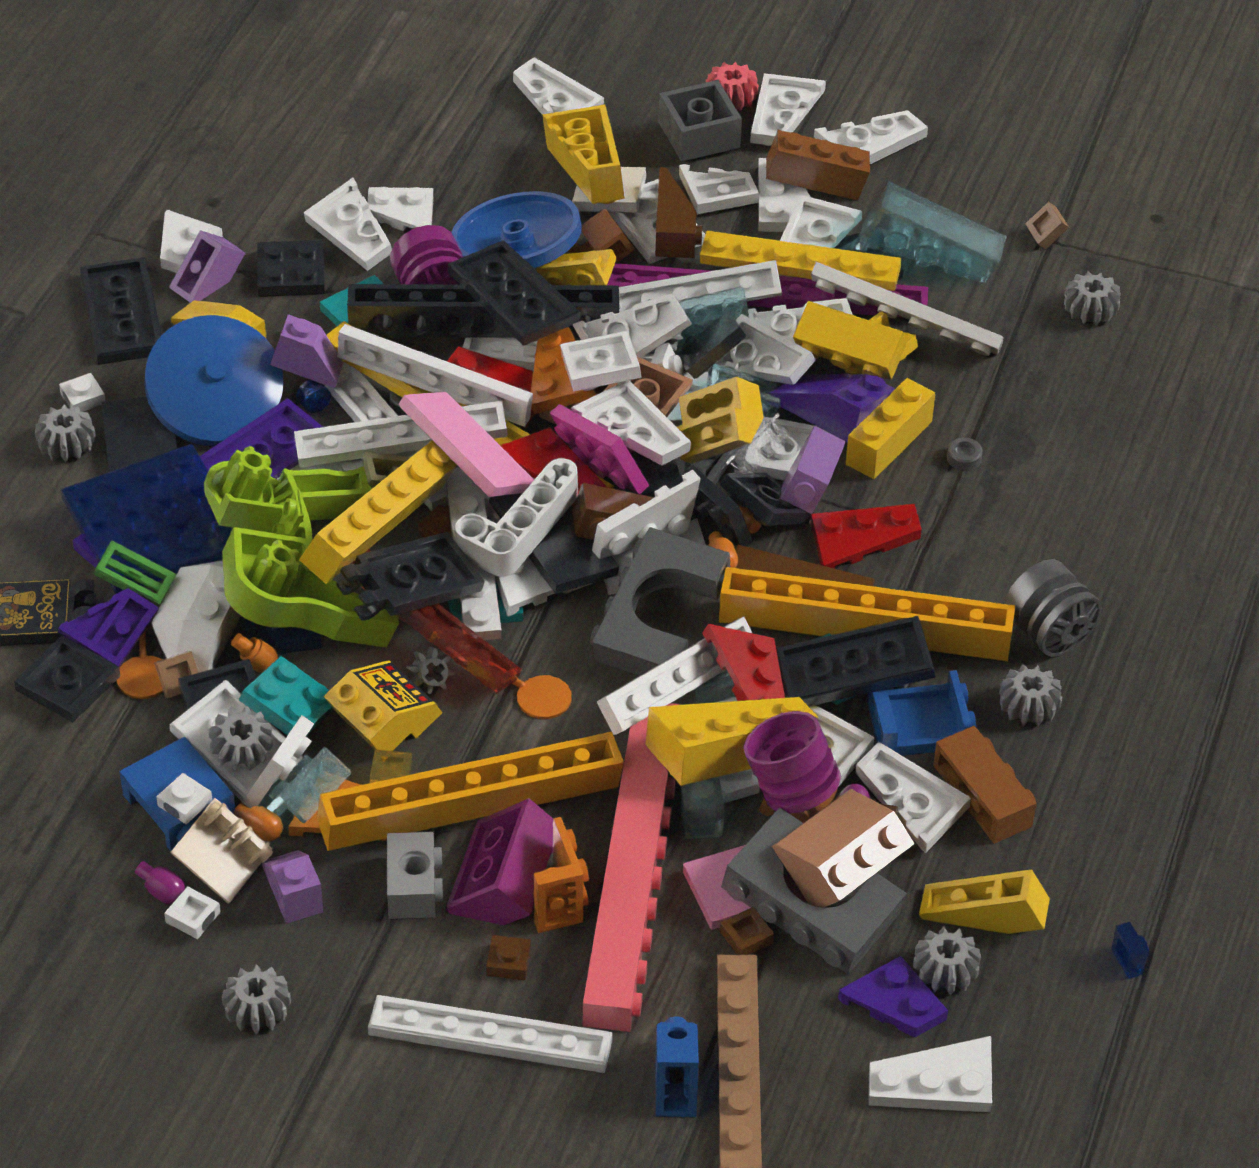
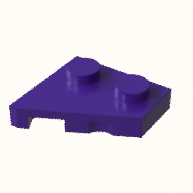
M127 588L112 596L111 600L99 603L88 609L87 613L76 619L62 623L58 628V632L120 667L155 617L159 607Z
M901 956L839 989L838 999L841 1003L849 1006L850 1002L856 1003L870 1010V1017L883 1023L893 1024L898 1030L914 1038L947 1020L948 1010Z

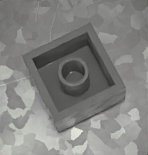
M719 80L659 93L658 123L680 161L740 148L742 118Z

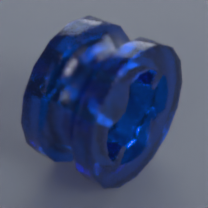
M309 379L299 387L296 397L307 412L316 413L323 410L329 404L331 392L324 384Z

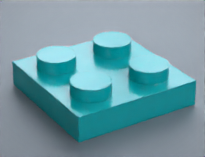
M282 656L249 684L239 698L240 702L247 705L254 712L258 713L261 711L265 720L286 735L290 733L301 715L314 723L308 732L309 734L334 710L323 697L329 690Z

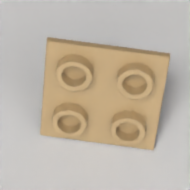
M214 798L170 853L229 904L261 862L264 863L272 855L273 851L268 841L262 840L252 831L253 828L243 823L244 820L242 818L239 819L227 809L225 803H221Z

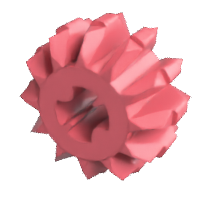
M723 62L721 67H713L712 72L708 74L706 82L719 80L736 110L741 112L743 107H751L753 101L756 100L759 85L757 84L756 72L749 70L748 65L738 66L736 62L733 65H728Z

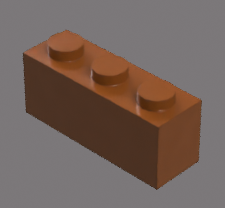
M777 130L766 157V179L853 200L859 199L870 174V151L782 130Z
M975 725L936 742L933 766L947 784L971 798L970 807L967 810L994 844L1033 826L1035 809L1037 807L1034 795L1029 789H1025L1021 785L1012 767L1002 761L995 752L990 739L983 737Z

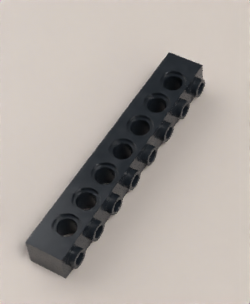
M348 285V324L379 337L515 338L461 285ZM552 285L580 311V321L587 323L600 319V315L609 312L619 313V286ZM573 325L568 326L574 337L580 338Z

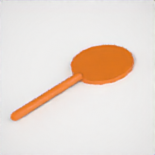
M146 631L139 638V656L127 660L120 666L121 676L116 680L121 692L134 699H148L156 697L163 692L154 662L162 659L155 656H147Z
M469 654L463 655L465 661L519 687L517 703L520 709L530 717L537 719L558 717L568 710L572 702L571 690L560 678L550 675H539L523 682Z

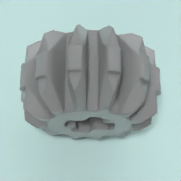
M1087 271L1085 276L1076 274L1072 281H1068V285L1065 288V311L1071 313V319H1082L1083 324L1093 322L1097 326L1100 321L1109 323L1111 317L1115 316L1119 310L1120 286L1114 284V280L1111 277L1103 278L1102 272L1098 275H1092L1089 271Z
M64 404L62 409L56 410L50 407L49 414L40 415L38 424H36L35 437L38 440V447L42 454H48L52 461L62 457L66 462L69 457L80 459L82 452H90L94 442L95 429L92 426V420L88 412H81L79 406L68 409Z
M1022 664L1019 671L1010 669L1006 679H1003V682L1000 684L1001 710L1008 712L1009 720L1021 719L1023 726L1028 721H1032L1038 727L1043 720L1052 721L1055 712H1058V709L1061 707L1060 680L1053 679L1052 670L1041 672L1038 665L1034 669H1028Z
M247 705L242 713H237L231 706L228 709V717L221 714L217 715L215 718L216 726H211L209 729V738L212 740L210 742V751L212 754H218L220 765L231 761L234 771L239 768V764H245L251 771L254 767V760L264 763L267 759L266 751H270L273 747V739L270 736L272 734V726L270 723H263L264 715L261 711L251 716L250 708Z
M943 926L939 931V935L928 930L924 940H919L915 947L914 972L919 973V978L925 984L932 983L934 993L940 988H946L951 996L953 991H955V987L966 991L970 981H975L978 977L980 968L978 965L981 959L980 949L974 947L973 937L962 938L960 928L955 933H948Z
M256 964L252 972H247L240 968L238 978L228 977L227 989L223 990L222 1003L225 1006L227 1019L229 1022H236L240 1032L251 1026L257 1035L260 1027L266 1026L273 1031L275 1021H285L287 1009L290 1008L289 1005L291 1004V995L288 992L287 981L284 976H276L273 967L261 972V969Z

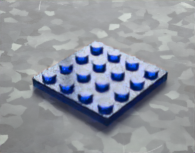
M192 444L61 489L62 500L98 563L110 542L114 541L177 575L181 567L210 563L223 558L222 551L233 527L218 525L204 491V482L208 470ZM115 554L111 556V558L134 568L155 581L163 580ZM108 566L105 567L142 587L145 586ZM110 583L115 594H118L119 592L123 591L119 587Z

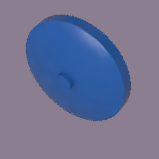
M529 191L500 196L474 207L458 220L451 233L456 239L463 257L504 240L533 268H536L566 253L580 237L582 224L578 208L568 198L550 192Z
M198 316L174 325L156 341L146 363L144 377L145 392L155 416L168 430L189 442L204 446H216L280 403L283 392V371L270 365L275 350L269 341L253 327L225 316Z

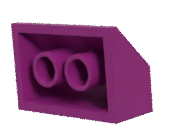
M528 798L478 820L445 910L453 915L503 926L528 917L534 910V873L546 869L550 855L553 852V818Z

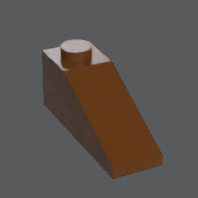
M660 167L655 257L695 258V245H702V225H696V210L668 169Z
M582 483L572 509L575 536L594 540L598 523L633 503L638 504L640 507L654 497Z

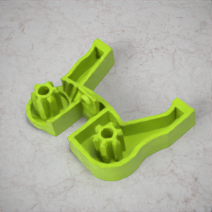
M252 446L246 447L243 452L236 450L229 461L213 465L206 475L204 491L218 525L233 527L222 551L224 593L231 607L244 618L263 626L277 628L298 627L317 632L337 641L387 648L399 625L398 615L390 617L387 611L383 609L373 618L362 621L354 611L355 607L363 605L358 597L359 594L353 592L349 595H343L336 586V581L331 580L325 584L299 560L313 540L310 520L335 519L372 489L368 484L365 468L361 466L349 471L330 469L288 470L284 468L277 480L271 477L270 457L256 452Z

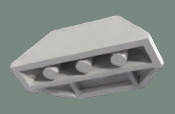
M223 560L181 567L152 621L153 630L166 658L186 651H192L199 673L215 668L241 617L231 607L225 597Z

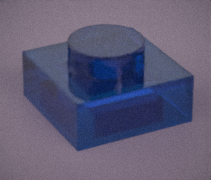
M1131 922L1117 925L1111 950L1128 979L1141 976L1144 972L1146 958L1149 956L1147 942L1142 935L1137 934Z

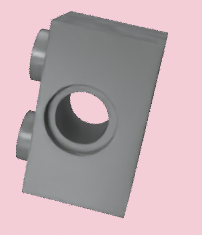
M433 832L387 833V898L389 919L436 917L435 902L443 901L442 878H435V871L442 870V847H434Z

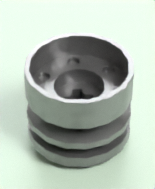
M1055 559L1043 560L1025 571L1011 586L1004 601V604L1015 605L1013 623L1020 630L1028 633L1030 640L1037 644L1044 654L1050 657L1061 656L1082 643L1094 630L1102 612L1100 600L1094 594L1089 593L1086 586L1078 583L1076 577L1061 562Z

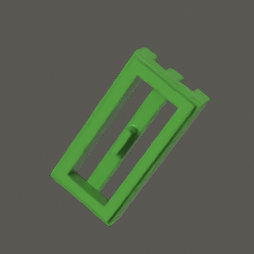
M114 541L110 542L94 571L95 576L122 590L129 588L157 607L161 605L164 596H166L176 577L174 572ZM115 554L163 579V584L147 577L132 567L111 558V556ZM108 566V567H110V568H112V569H114V570H116V571L122 573L123 575H125V576H127V577H129V578H131V579H133V580H135V581H137V582H139V583H141V584H143V585L149 587L150 589H152V590H154V591H156V592H158V593L155 594V593H153L152 591H150V590H148V589H146V588H144V587H142V586H140V585H138V584H136V583H134V582L128 580L127 578H125V577H123V576H121V575H119V574H117V573H115V572H113V571H111V570H109V569H107V568H105V567Z

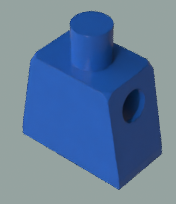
M670 1017L665 1022H660L656 1025V1117L697 1116L698 1029L697 1024L687 1022L682 1017ZM679 1069L683 1071L684 1081L678 1084L671 1083L670 1070Z

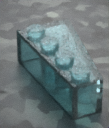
M889 181L862 223L855 249L865 252L867 248L883 251L882 255L896 257L898 255L915 260V265L926 268L927 265L940 266L944 268L945 273L986 283L1000 263L1006 236Z

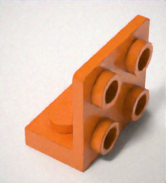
M561 817L553 818V867L534 873V923L538 933L583 923V906L588 905V895L584 882L589 880L587 866L583 858L577 859L575 835L572 829L566 830Z

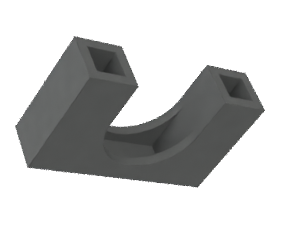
M649 527L644 539L639 538L635 544L633 561L630 567H624L618 583L619 589L616 595H611L607 600L604 610L605 617L602 624H597L592 631L590 645L593 646L595 661L641 676L689 648L687 639L644 624L636 616L635 610L644 597L664 588H679L717 601L721 594L725 569L730 567V553Z
M779 808L727 865L721 887L733 899L742 901L749 907H754L765 921L774 923L783 929L797 943L806 945L822 956L829 965L838 967L846 974H849L898 917L907 893L878 873H875L848 902L842 905L823 908L803 902L786 885L783 876L786 868L772 848L774 844L803 823L782 808Z

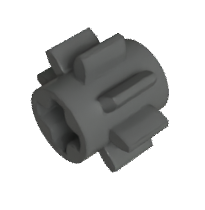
M431 646L427 654L414 651L416 659L413 665H406V668L411 670L415 676L411 681L416 686L423 683V691L431 694L433 691V686H439L445 690L447 687L444 682L448 676H452L455 673L449 670L446 665L451 657L443 654L437 658V649ZM429 663L434 665L432 667L434 673L432 677L427 676L429 671L426 666Z

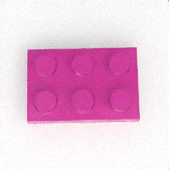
M561 404L550 412L557 424L555 427L556 433L569 444L571 450L587 466L591 467L599 477L604 478L607 476L620 489L628 488L637 494H641L649 486L621 437Z

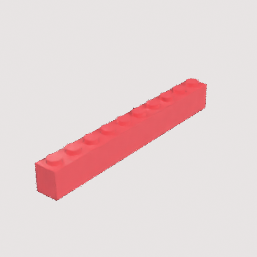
M670 703V704H668V705H666V706L679 705V704ZM648 717L631 726L629 731L583 999V1027L630 1032L632 1017H640L643 994L637 993V985H645L648 961L642 960L643 952L650 953L653 929H647L648 921H655L657 898L652 897V891L660 890L662 867H657V860H665L667 837L661 836L662 829L669 830L672 807L666 806L667 799L674 800L676 790L675 778L671 777L668 770L645 745Z

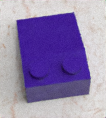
M803 374L794 385L784 384L769 392L766 399L848 443V435L895 388L886 384L882 378L869 374Z

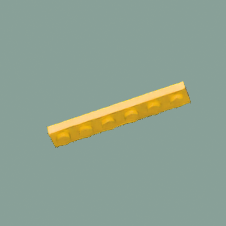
M706 231L700 252V264L733 268L776 260L779 275L812 279L811 273L816 262H819L890 291H895L901 268V258L714 231Z

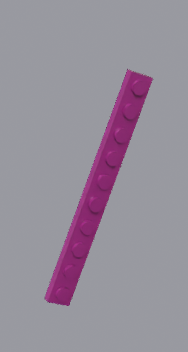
M615 264L607 285L623 287L710 271ZM779 276L782 290L781 296L731 305L771 308L773 306L785 305L787 309L804 307L808 301L843 299L847 297V294L835 290L834 294L825 292L815 286L817 282L812 281V279ZM896 285L895 291H891L928 306V287ZM847 300L852 314L876 315L879 313L877 311L878 307L866 302L865 306H861Z

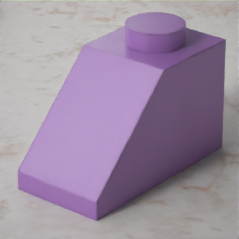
M200 230L169 288L190 303L194 300L201 301L230 282L245 252L223 237Z
M288 315L270 365L335 388L344 362L341 358L337 357V351L321 326L305 319Z
M814 426L782 483L781 499L812 514L830 482L845 441Z
M297 850L267 859L262 863L263 870L286 924L323 913L321 883L308 854Z

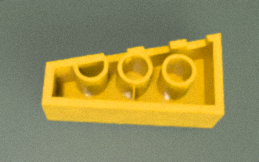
M598 105L542 114L548 150L591 203L611 204L616 200L625 199L620 162L606 106Z
M800 697L649 707L645 745L682 786L751 769L743 747L747 736L753 729L768 718L792 711L807 712L817 719L818 716Z

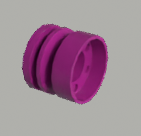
M436 225L416 227L403 234L394 244L390 253L391 266L401 284L460 285L448 274V263L463 257L451 231Z
M792 711L778 714L756 726L747 736L743 747L745 756L753 774L758 779L759 787L764 794L768 806L773 810L777 811L779 808H782L789 814L804 812L823 803L839 787L842 777L836 760H834L831 749L828 748L826 737L818 719L810 713Z

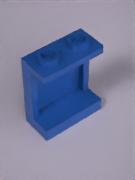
M957 670L949 671L946 684L891 690L884 689L867 693V705L877 743H882L901 756L935 752L937 741L974 725L976 727L974 712L968 711L966 706L968 704L967 686L965 683H960Z
M185 737L119 771L123 796L130 804L137 801L164 832L166 845L170 851L173 850L207 808L206 806L186 825L158 806L156 796L182 773L209 789L212 793V800L216 798L219 802L225 803L227 805L226 808L234 814V794Z

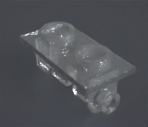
M777 413L768 422L763 418L751 444L726 452L730 458L721 467L724 469L731 463L735 467L734 473H754L767 461L758 451L759 449L770 458L781 446L787 443L788 431L784 427H777L774 424V421L780 415Z

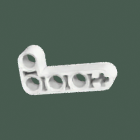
M565 458L552 460L497 524L477 514L461 516L455 524L456 543L473 565L499 577L513 574L578 496L577 466L574 462Z

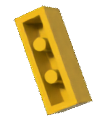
M810 301L807 302L793 335L795 343L812 352L815 359H818V356L829 359L833 365L839 368L849 369L853 367L862 370L863 374L874 375L880 378L884 377L890 380L894 376L906 347L903 331Z
M906 378L848 435L846 465L875 479L932 422L935 392Z

